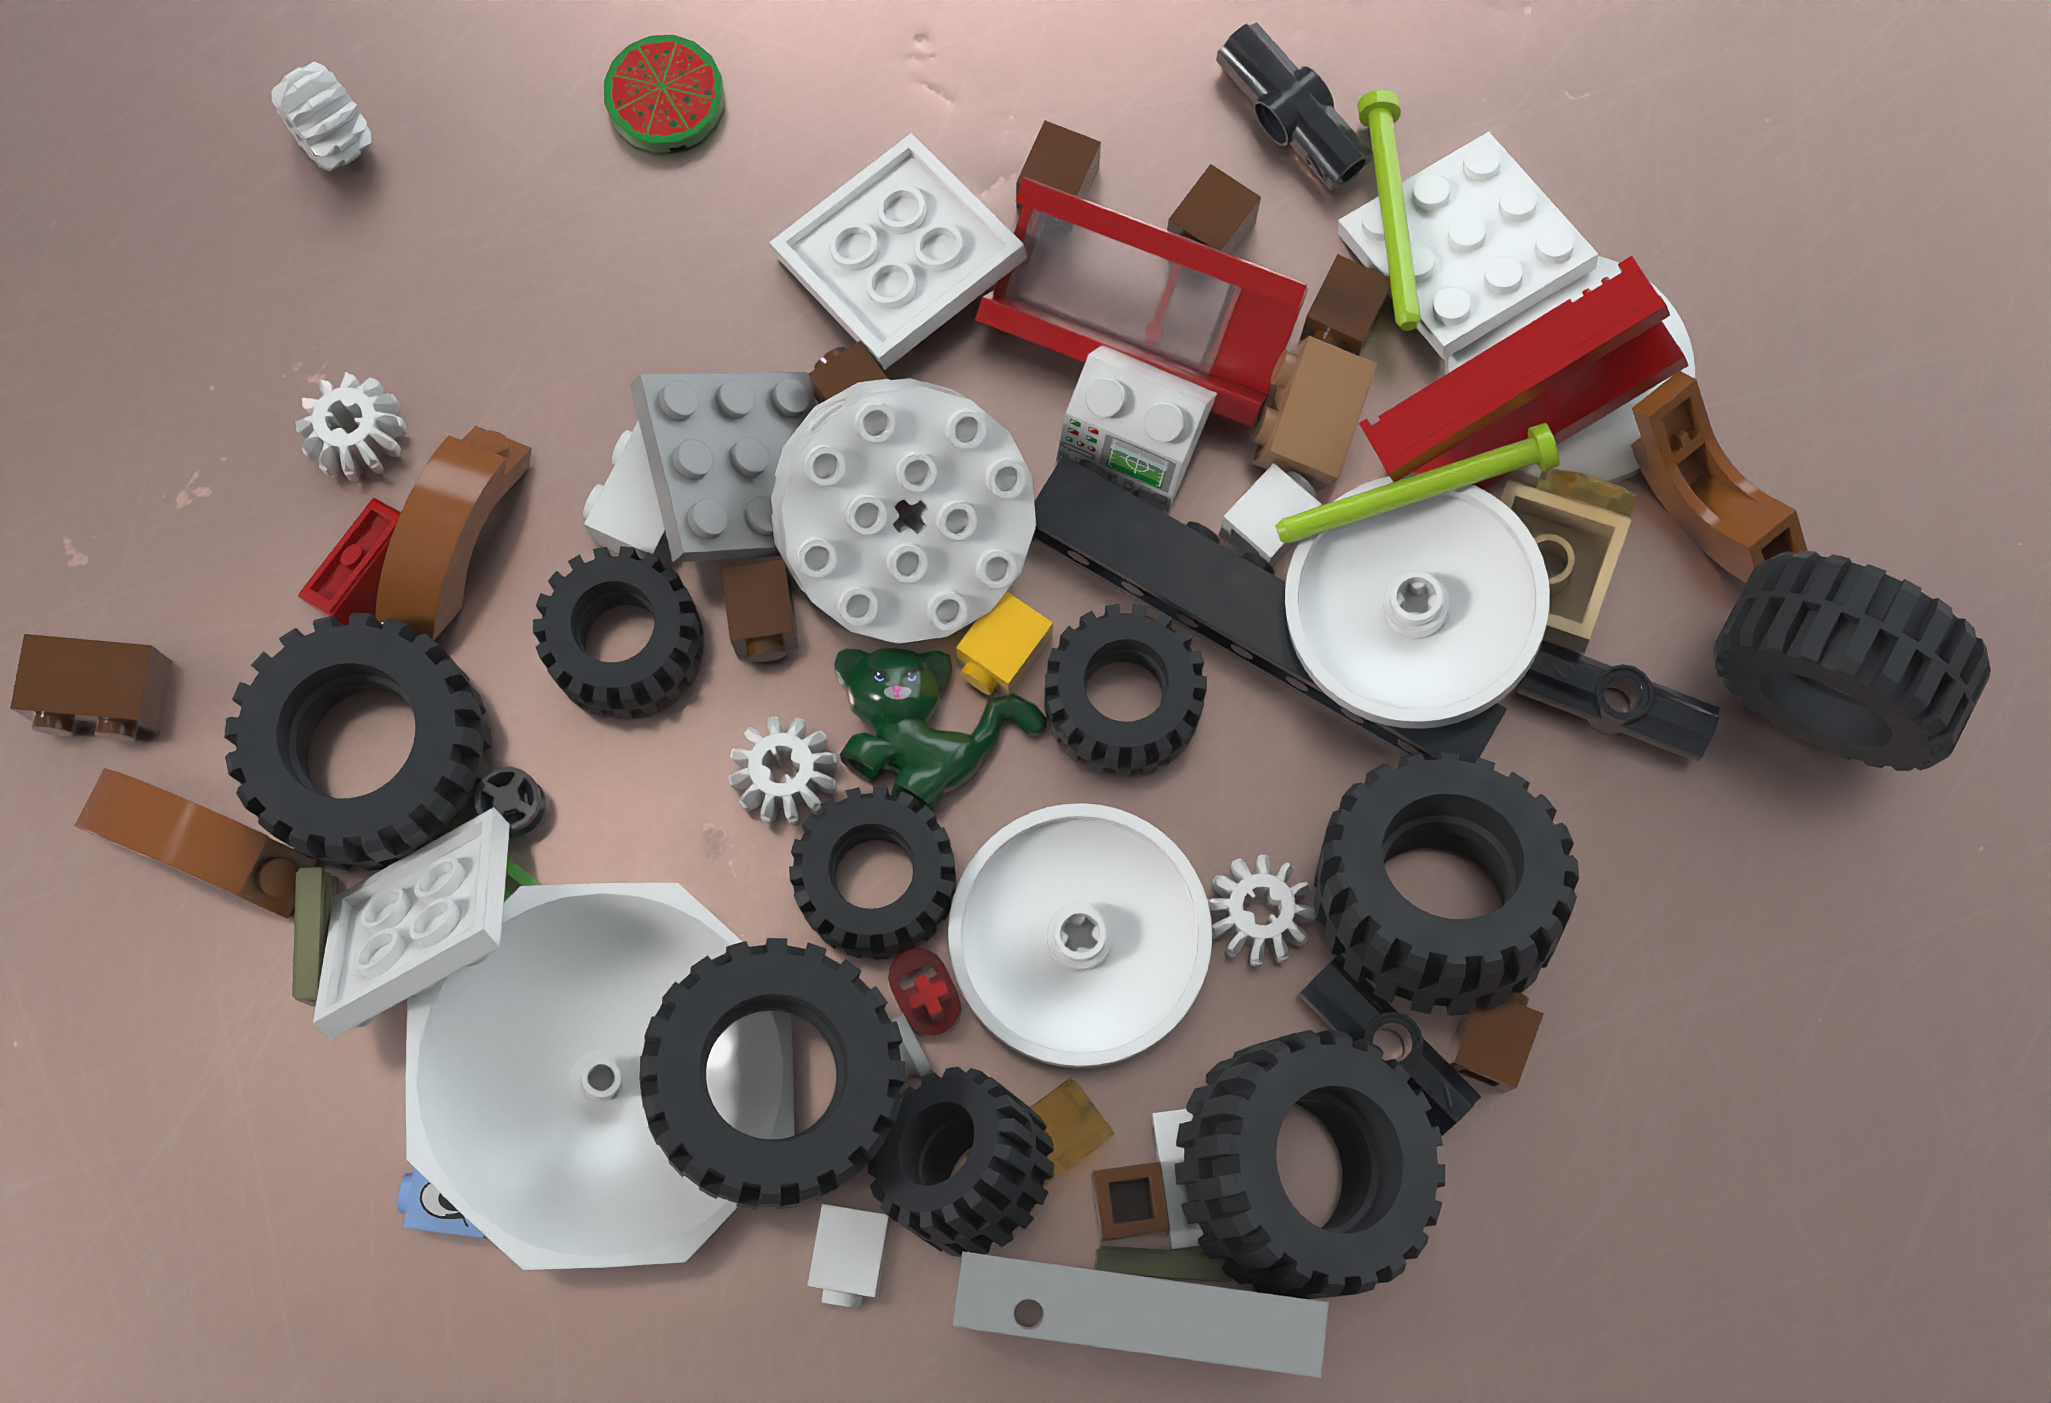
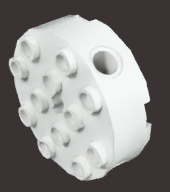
M911 378L858 382L815 406L782 448L775 472L776 482L771 495L774 544L797 585L807 594L810 601L850 632L897 644L947 637L989 613L1021 574L1036 527L1032 475L1010 432L972 400L960 393ZM904 499L909 503L908 507L911 512L905 519L901 520L898 518V511L894 507Z

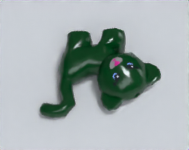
M846 648L838 652L834 662L836 677L839 684L847 691L851 711L874 731L873 735L866 732L852 735L839 754L842 763L858 776L870 782H873L884 770H894L898 773V776L894 782L891 794L899 797L901 791L913 796L915 803L921 808L926 805L931 810L945 793L961 786L977 774L984 757L998 742L1005 720L1013 718L1032 736L1040 735L1047 727V718L1038 706L1014 693L988 700L980 721L971 734L935 730L929 727L926 722L932 717L939 703V692L949 683L952 673L950 655L938 650L918 654L907 649L881 648L867 653L860 649Z

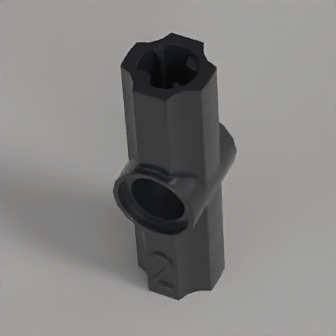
M1257 22L1252 25L1246 23L1230 35L1226 43L1217 51V63L1254 103L1253 107L1256 118L1266 134L1280 146L1290 144L1330 191L1336 188H1343L1356 178L1359 172L1371 161L1373 152L1336 112L1332 94L1321 77L1307 66H1302L1298 69Z
M1542 640L1534 662L1519 682L1516 691L1527 697L1585 718L1591 727L1601 733L1611 735L1624 733L1697 762L1703 758L1719 721L1720 707L1652 682L1643 671L1635 666L1625 664L1610 666ZM1612 687L1623 691L1629 698L1631 704L1630 712H1618L1611 708L1605 699V688Z
M1341 954L1336 956L1298 995L1332 1030L1347 1032L1352 1041L1364 1038L1373 1043L1374 1034L1378 1029L1387 1028L1397 1032L1403 1039L1405 1046L1404 1056L1399 1063L1411 1075L1407 1084L1412 1090H1422L1431 1106V1109L1426 1111L1431 1127L1439 1126L1442 1137L1473 1108L1481 1096L1422 1037V1032L1414 1020L1405 1014L1398 1013L1386 1000L1374 995L1375 988L1366 979L1361 983L1356 982L1343 969L1346 959Z

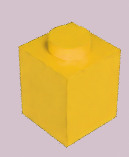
M1006 591L989 613L975 621L957 645L958 664L963 666L960 671L961 676L972 686L987 695H991L994 689L1004 696L1012 694L1053 639V622Z

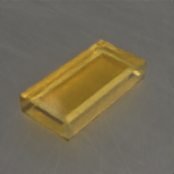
M1554 468L1541 471L1536 486L1538 490L1626 517L1631 516L1638 496L1634 494L1635 491L1582 473Z

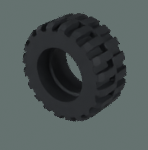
M1789 551L1780 553L1758 564L1748 578L1713 647L1718 676L1724 678V685L1732 694L1739 695L1745 706L1754 713L1759 712L1767 717L1769 723L1782 731L1788 730L1799 736V740L1814 747L1818 745L1832 751L1833 755L1847 760L1851 758L1863 761L1865 765L1881 769L1884 766H1891L1896 771H1910L1914 768L1921 771L1948 758L1953 752L1990 677L1991 668L1987 647L1982 638L1976 637L1975 628L1965 618H1957L1952 613V607L1939 598L1932 599L1921 592V587L1906 579L1900 581L1885 574L1886 570L1867 564L1865 567L1852 563L1850 558L1835 554L1823 557L1816 551H1800L1793 555Z
M352 613L349 617V625H343L334 615L314 620L315 632L306 636L297 628L291 630L279 638L284 646L281 651L273 657H270L263 651L252 663L251 666L259 672L251 685L240 682L232 698L241 707L239 717L226 718L224 738L236 746V751L229 752L225 756L229 776L241 783L236 794L243 806L259 818L258 824L271 835L307 857L319 859L331 867L349 870L353 864H358L367 871L380 870L388 867V859L397 857L401 860L420 849V845L428 840H436L451 832L452 829L447 824L458 812L468 818L475 807V799L470 795L474 783L478 784L489 772L490 765L482 758L483 750H488L492 747L491 729L482 720V715L486 712L479 693L471 686L468 676L443 648L425 633L418 635L409 624L391 617L384 624H381L373 614ZM390 690L403 697L414 712L415 737L411 752L399 772L385 785L366 795L338 799L321 792L311 781L307 763L309 741L321 717L338 701L361 691Z
M1438 752L1436 760H1425L1423 753L1400 757L1397 769L1393 770L1391 765L1386 763L1367 772L1364 784L1362 782L1353 784L1342 796L1339 810L1333 811L1326 829L1314 879V886L1317 890L1313 903L1316 920L1322 925L1326 924L1323 939L1331 954L1338 956L1345 953L1347 957L1343 969L1358 983H1361L1365 978L1375 983L1374 995L1389 1003L1393 1002L1395 996L1412 1001L1411 1011L1431 1014L1433 1005L1446 1006L1447 1014L1450 1016L1466 1015L1471 1013L1473 1005L1477 1001H1480L1482 1007L1488 1010L1506 1003L1511 990L1514 993L1524 992L1536 981L1540 969L1547 967L1576 902L1577 896L1574 890L1579 881L1578 860L1573 855H1569L1574 842L1567 826L1563 823L1555 825L1553 823L1557 810L1544 795L1540 794L1536 798L1527 791L1530 783L1512 771L1507 777L1494 770L1496 763L1480 757L1476 758L1475 763L1460 761L1459 753ZM1417 848H1441L1459 853L1474 861L1490 876L1500 893L1503 906L1487 915L1470 919H1449L1430 914L1413 905L1399 893L1391 882L1384 864L1400 853Z
M767 938L765 945L751 947L748 946L747 941L726 946V953L712 960L707 955L690 967V974L680 983L675 981L662 997V1004L655 1017H651L644 1035L645 1042L642 1056H640L639 1079L642 1107L644 1108L652 1137L656 1145L660 1146L668 1158V1163L681 1177L685 1176L695 1183L703 1193L715 1199L719 1197L737 1203L736 1206L755 1210L757 1207H776L777 1210L793 1208L814 1199L817 1201L835 1192L850 1179L852 1180L873 1159L885 1143L887 1134L896 1122L902 1104L899 1101L901 1088L906 1082V1061H901L899 1048L903 1039L897 1021L891 1022L885 1011V1006L888 1002L877 986L870 989L859 978L861 970L847 959L840 964L825 956L826 948L809 942L806 949L788 946V938ZM762 1011L787 1012L808 1021L826 1039L836 1064L835 1091L825 1113L808 1129L783 1139H760L746 1135L732 1127L716 1110L707 1087V1062L717 1039L737 1020Z
M1330 1029L1317 1033L1312 1030L1292 1033L1234 1052L1233 1058L1220 1061L1206 1074L1205 1082L1208 1085L1194 1089L1186 1104V1111L1192 1114L1193 1118L1191 1121L1179 1124L1176 1146L1184 1148V1162L1175 1164L1176 1185L1185 1184L1189 1202L1183 1203L1181 1206L1188 1225L1198 1223L1204 1233L1198 1238L1199 1245L1210 1259L1224 1257L1226 1259L1222 1267L1224 1273L1240 1285L1253 1283L1252 1286L1258 1293L1301 1299L1356 1295L1374 1290L1378 1283L1391 1282L1405 1271L1407 1265L1405 1260L1418 1258L1428 1243L1429 1236L1423 1230L1424 1227L1437 1224L1442 1202L1435 1199L1436 1190L1439 1187H1445V1164H1438L1436 1149L1438 1146H1443L1439 1126L1431 1127L1426 1111L1430 1110L1431 1106L1422 1090H1412L1407 1084L1411 1077L1409 1072L1396 1059L1383 1062L1381 1060L1384 1054L1383 1050L1364 1038L1352 1041L1347 1032ZM1294 1104L1308 1109L1322 1121L1331 1133L1341 1159L1342 1189L1334 1213L1322 1228L1308 1221L1293 1206L1283 1188L1278 1172L1276 1154L1278 1135L1286 1114Z

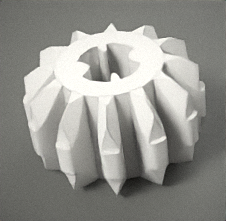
M314 61L303 68L298 67L284 76L282 82L271 91L272 103L277 108V113L283 119L287 129L295 137L299 146L305 150L309 158L315 161L319 168L331 171L340 165L345 166L359 157L361 151L372 143L371 131L367 127V121L359 112L357 104L352 101L345 87L340 85L334 74L329 72L325 66Z
M345 372L340 388L336 389L328 381L320 379V391L323 393V396L319 400L302 398V407L310 416L295 421L296 431L302 438L306 439L302 444L303 453L310 461H319V468L330 477L336 476L343 470L350 481L358 482L363 466H369L375 474L383 475L384 468L379 459L384 454L390 457H401V448L393 439L407 433L406 423L402 417L396 416L401 408L399 401L394 394H383L384 388L380 382L371 377L360 385L353 374ZM352 422H356L359 427L348 434L345 427Z
M771 716L767 722L770 735L762 738L758 731L752 727L747 728L744 732L747 741L753 747L752 751L742 748L732 749L730 754L732 761L744 769L729 775V783L733 789H747L739 800L741 807L745 811L753 810L763 803L761 808L763 823L771 825L776 820L780 808H783L789 824L794 826L800 823L797 806L804 803L810 812L815 815L822 812L821 802L814 794L815 791L825 794L835 793L837 788L835 780L823 773L838 767V760L835 753H820L828 742L823 731L814 732L805 738V720L797 717L792 721L788 732L783 733L778 717ZM781 760H792L797 775L791 780L788 774H786L785 783H776L770 770L772 765L777 763L782 768Z
M1261 854L1258 856L1253 875L1242 859L1234 860L1230 868L1235 882L1225 876L1216 875L1211 883L1215 892L1223 898L1207 900L1210 915L1225 917V919L1212 925V939H1219L1229 933L1234 937L1225 951V955L1230 959H1234L1238 955L1243 944L1249 946V962L1252 967H1259L1262 964L1265 946L1268 947L1272 957L1278 963H1282L1289 957L1288 947L1284 939L1300 947L1308 940V935L1304 929L1296 923L1312 922L1316 916L1315 909L1310 906L1295 904V902L1305 898L1310 893L1311 887L1308 882L1298 883L1291 888L1288 887L1286 882L1294 870V866L1288 862L1282 865L1277 875L1274 876L1269 874L1270 860L1268 855ZM1254 897L1264 898L1265 908L1275 911L1276 917L1270 914L1264 925L1255 924L1254 913L1244 911L1243 904L1249 907Z

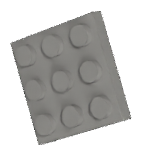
M807 372L640 374L630 384L672 561L689 562L781 556L774 544L771 495L776 482L775 472L783 446L816 406Z

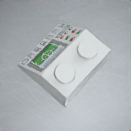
M1102 345L1087 357L1065 414L1055 461L1059 462L1063 455L1076 463H1079L1082 459L1091 461L1109 473L1112 477L1111 483L1130 493H1133L1135 490L1143 491L1160 501L1165 508L1170 509L1217 393Z

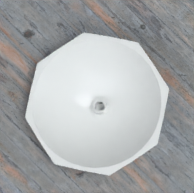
M589 883L520 886L503 904L500 948L496 949L480 964L475 966L467 965L439 980L425 994L418 997L410 996L407 999L406 1160L522 1270L606 1268L686 1262L738 1206H736L737 1203L719 1197L715 1199L703 1193L687 1177H681L668 1163V1158L660 1146L656 1145L648 1128L647 1118L642 1107L639 1079L640 1056H642L645 1042L644 1035L652 1016L655 1017L662 1004V997L675 981L680 983L690 974V967L707 955L712 960L726 953V946L742 941L679 883ZM762 1011L737 1020L720 1035L709 1055L706 1080L711 1100L722 1118L732 1127L746 1135L760 1139H783L794 1136V1071L790 1013Z

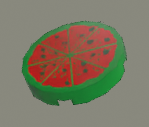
M673 34L648 36L629 44L611 62L604 79V104L616 131L633 146L654 153L671 152L670 148H678L682 145L688 148L701 142L716 127L724 108L723 80L712 55L695 41Z

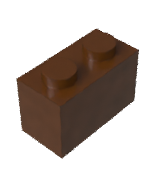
M24 634L10 709L32 721L33 730L46 734L72 735L73 726L96 728L95 735L118 741H134L136 732L160 734L172 660L152 645Z

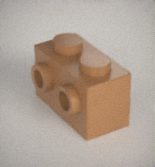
M1308 336L1291 351L1285 349L1281 353L1271 377V384L1278 387L1271 408L1265 406L1262 409L1253 428L1251 441L1257 443L1258 447L1252 464L1268 470L1274 463L1286 474L1289 471H1293L1301 475L1317 490H1321L1339 479L1377 363L1311 336Z

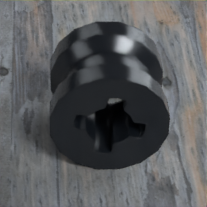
M500 767L487 773L478 783L474 795L475 808L478 815L494 807L505 819L506 813L515 810L519 811L514 814H508L505 819L510 824V839L525 838L535 833L544 823L548 813L547 797L541 786L524 770L515 767Z

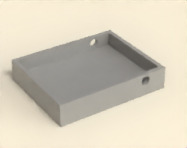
M962 1252L952 1327L1321 1378L1329 1302ZM1026 1299L1037 1302L1042 1312L1039 1322L1031 1327L1021 1325L1015 1317L1017 1305Z

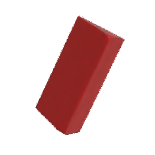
M376 498L371 499L299 592L298 597L326 617L334 615L343 625H349V617L352 613H368L375 616L381 572L388 546L401 512Z

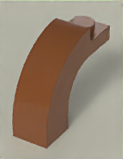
M1678 371L1632 407L1641 437L1630 446L1644 477L1671 517L1697 546L1716 563L1746 583L1753 569L1758 564L1780 553L1790 551L1795 555L1800 551H1808L1797 511L1754 486L1738 471L1720 447L1713 433L1697 379Z
M475 426L462 440L448 435L440 444L413 486L391 537L378 587L375 613L378 621L384 623L391 617L409 624L418 635L425 633L433 640L438 637L462 609L468 565L477 538L497 502L529 468L531 447L508 439L502 433L486 430Z
M107 768L103 769L74 825L130 852L171 867L287 919L295 906L296 872L299 871V868L314 867L317 861L269 838L268 835L206 807Z

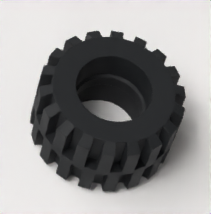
M606 546L593 549L595 559L584 563L579 554L567 561L572 568L568 575L564 577L556 571L548 580V583L554 590L552 595L549 596L542 593L539 595L536 607L542 614V618L533 619V634L540 642L539 645L535 646L539 658L548 669V673L569 699L579 707L585 704L593 714L605 717L607 711H613L618 719H632V710L641 708L646 716L659 711L655 704L656 701L666 697L672 703L681 695L677 686L682 680L691 684L697 673L693 666L694 659L702 660L704 646L699 638V634H703V628L695 604L687 588L684 587L680 576L671 566L665 569L660 558L649 552L642 559L639 558L635 548L620 546L619 556H612ZM633 605L644 608L654 615L655 623L652 636L646 646L635 656L619 662H603L589 657L586 653V638L589 629L594 621L607 610L617 606Z
M1119 604L1105 606L1104 615L1096 618L1093 611L1080 617L1079 627L1074 630L1068 626L1060 635L1058 648H1052L1048 658L1047 674H1045L1044 707L1046 718H1050L1051 732L1057 743L1063 741L1067 745V754L1072 759L1078 762L1081 757L1090 762L1089 770L1100 774L1103 773L1105 767L1116 769V777H1130L1131 770L1141 768L1144 775L1156 771L1158 763L1163 760L1169 764L1179 755L1181 747L1184 744H1189L1204 707L1207 676L1202 674L1204 660L1200 650L1192 651L1190 647L1192 637L1184 627L1178 632L1171 628L1172 618L1161 611L1156 619L1146 616L1147 606L1133 604L1132 613H1120ZM1114 662L1135 663L1147 669L1157 679L1162 689V701L1152 714L1140 720L1128 722L1113 720L1101 714L1089 701L1086 693L1088 679L1099 668Z
M873 786V793L861 794L860 788L857 787L845 790L848 798L837 803L833 797H830L820 804L823 810L816 818L809 815L802 824L804 834L801 840H794L791 850L794 862L793 866H789L790 882L793 885L795 892L793 895L802 914L813 931L815 930L824 942L834 949L836 946L844 949L847 955L861 958L862 954L873 955L875 960L889 959L888 953L900 950L902 953L905 950L915 948L914 944L922 938L928 941L937 932L936 925L941 918L946 920L951 909L950 901L952 894H955L956 890L954 854L945 828H941L938 824L936 815L926 805L923 808L918 806L913 796L901 791L899 797L889 794L888 787ZM870 840L889 841L903 848L911 860L913 876L906 892L895 902L880 908H861L847 902L839 892L836 884V871L841 859L850 849L860 843Z
M960 1067L946 1068L942 1078L935 1072L922 1077L920 1087L914 1089L909 1086L900 1094L902 1104L896 1122L887 1134L885 1143L868 1163V1174L876 1178L870 1185L873 1197L882 1203L880 1208L887 1216L940 1252L944 1250L951 1256L962 1257V1252L967 1251L970 1253L988 1254L991 1243L995 1242L1000 1247H1003L1014 1240L1012 1231L1018 1226L1026 1229L1034 1219L1030 1212L1035 1204L1043 1205L1049 1192L1043 1188L1044 1181L1053 1178L1055 1163L1047 1158L1054 1151L1052 1137L1044 1132L1047 1125L1038 1114L994 1078L988 1077L980 1070L970 1068L965 1072ZM972 1147L965 1163L951 1176L960 1157Z

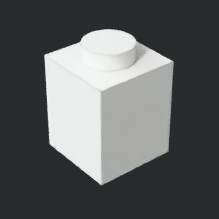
M1273 463L1223 516L1219 536L1241 555L1244 552L1251 553L1265 560L1273 567L1297 542H1280L1275 525L1282 518L1319 507L1321 503L1315 499L1317 494L1306 479L1293 471H1289L1286 474Z
M822 1204L807 1285L823 1289L822 1303L861 1309L863 1296L879 1297L892 1221L889 1216Z

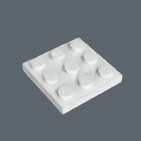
M1490 132L1485 133L1402 182L1421 316L1416 328L1443 360L1597 267L1598 253ZM1378 196L1339 219L1338 235L1364 266L1389 277ZM1390 289L1389 296L1392 298V292Z
M912 133L769 242L775 256L857 342L861 340L873 359L883 370L891 366L1028 258L1024 244Z
M494 807L334 896L313 1024L328 1039L332 1040L355 1026L364 1027L370 1024L386 1009L410 996L418 997L425 994L439 980L467 965L475 966L480 964L496 949L500 948L510 824Z

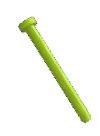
M1381 89L1363 95L1359 99L1357 107L1359 121L1364 126L1370 128L1395 322L1402 330L1409 331L1417 327L1421 316L1394 123L1401 116L1399 96L1395 92Z
M1542 423L1528 428V439L1282 518L1275 525L1279 540L1285 543L1299 541L1537 463L1541 471L1559 466V454L1549 426L1546 423Z

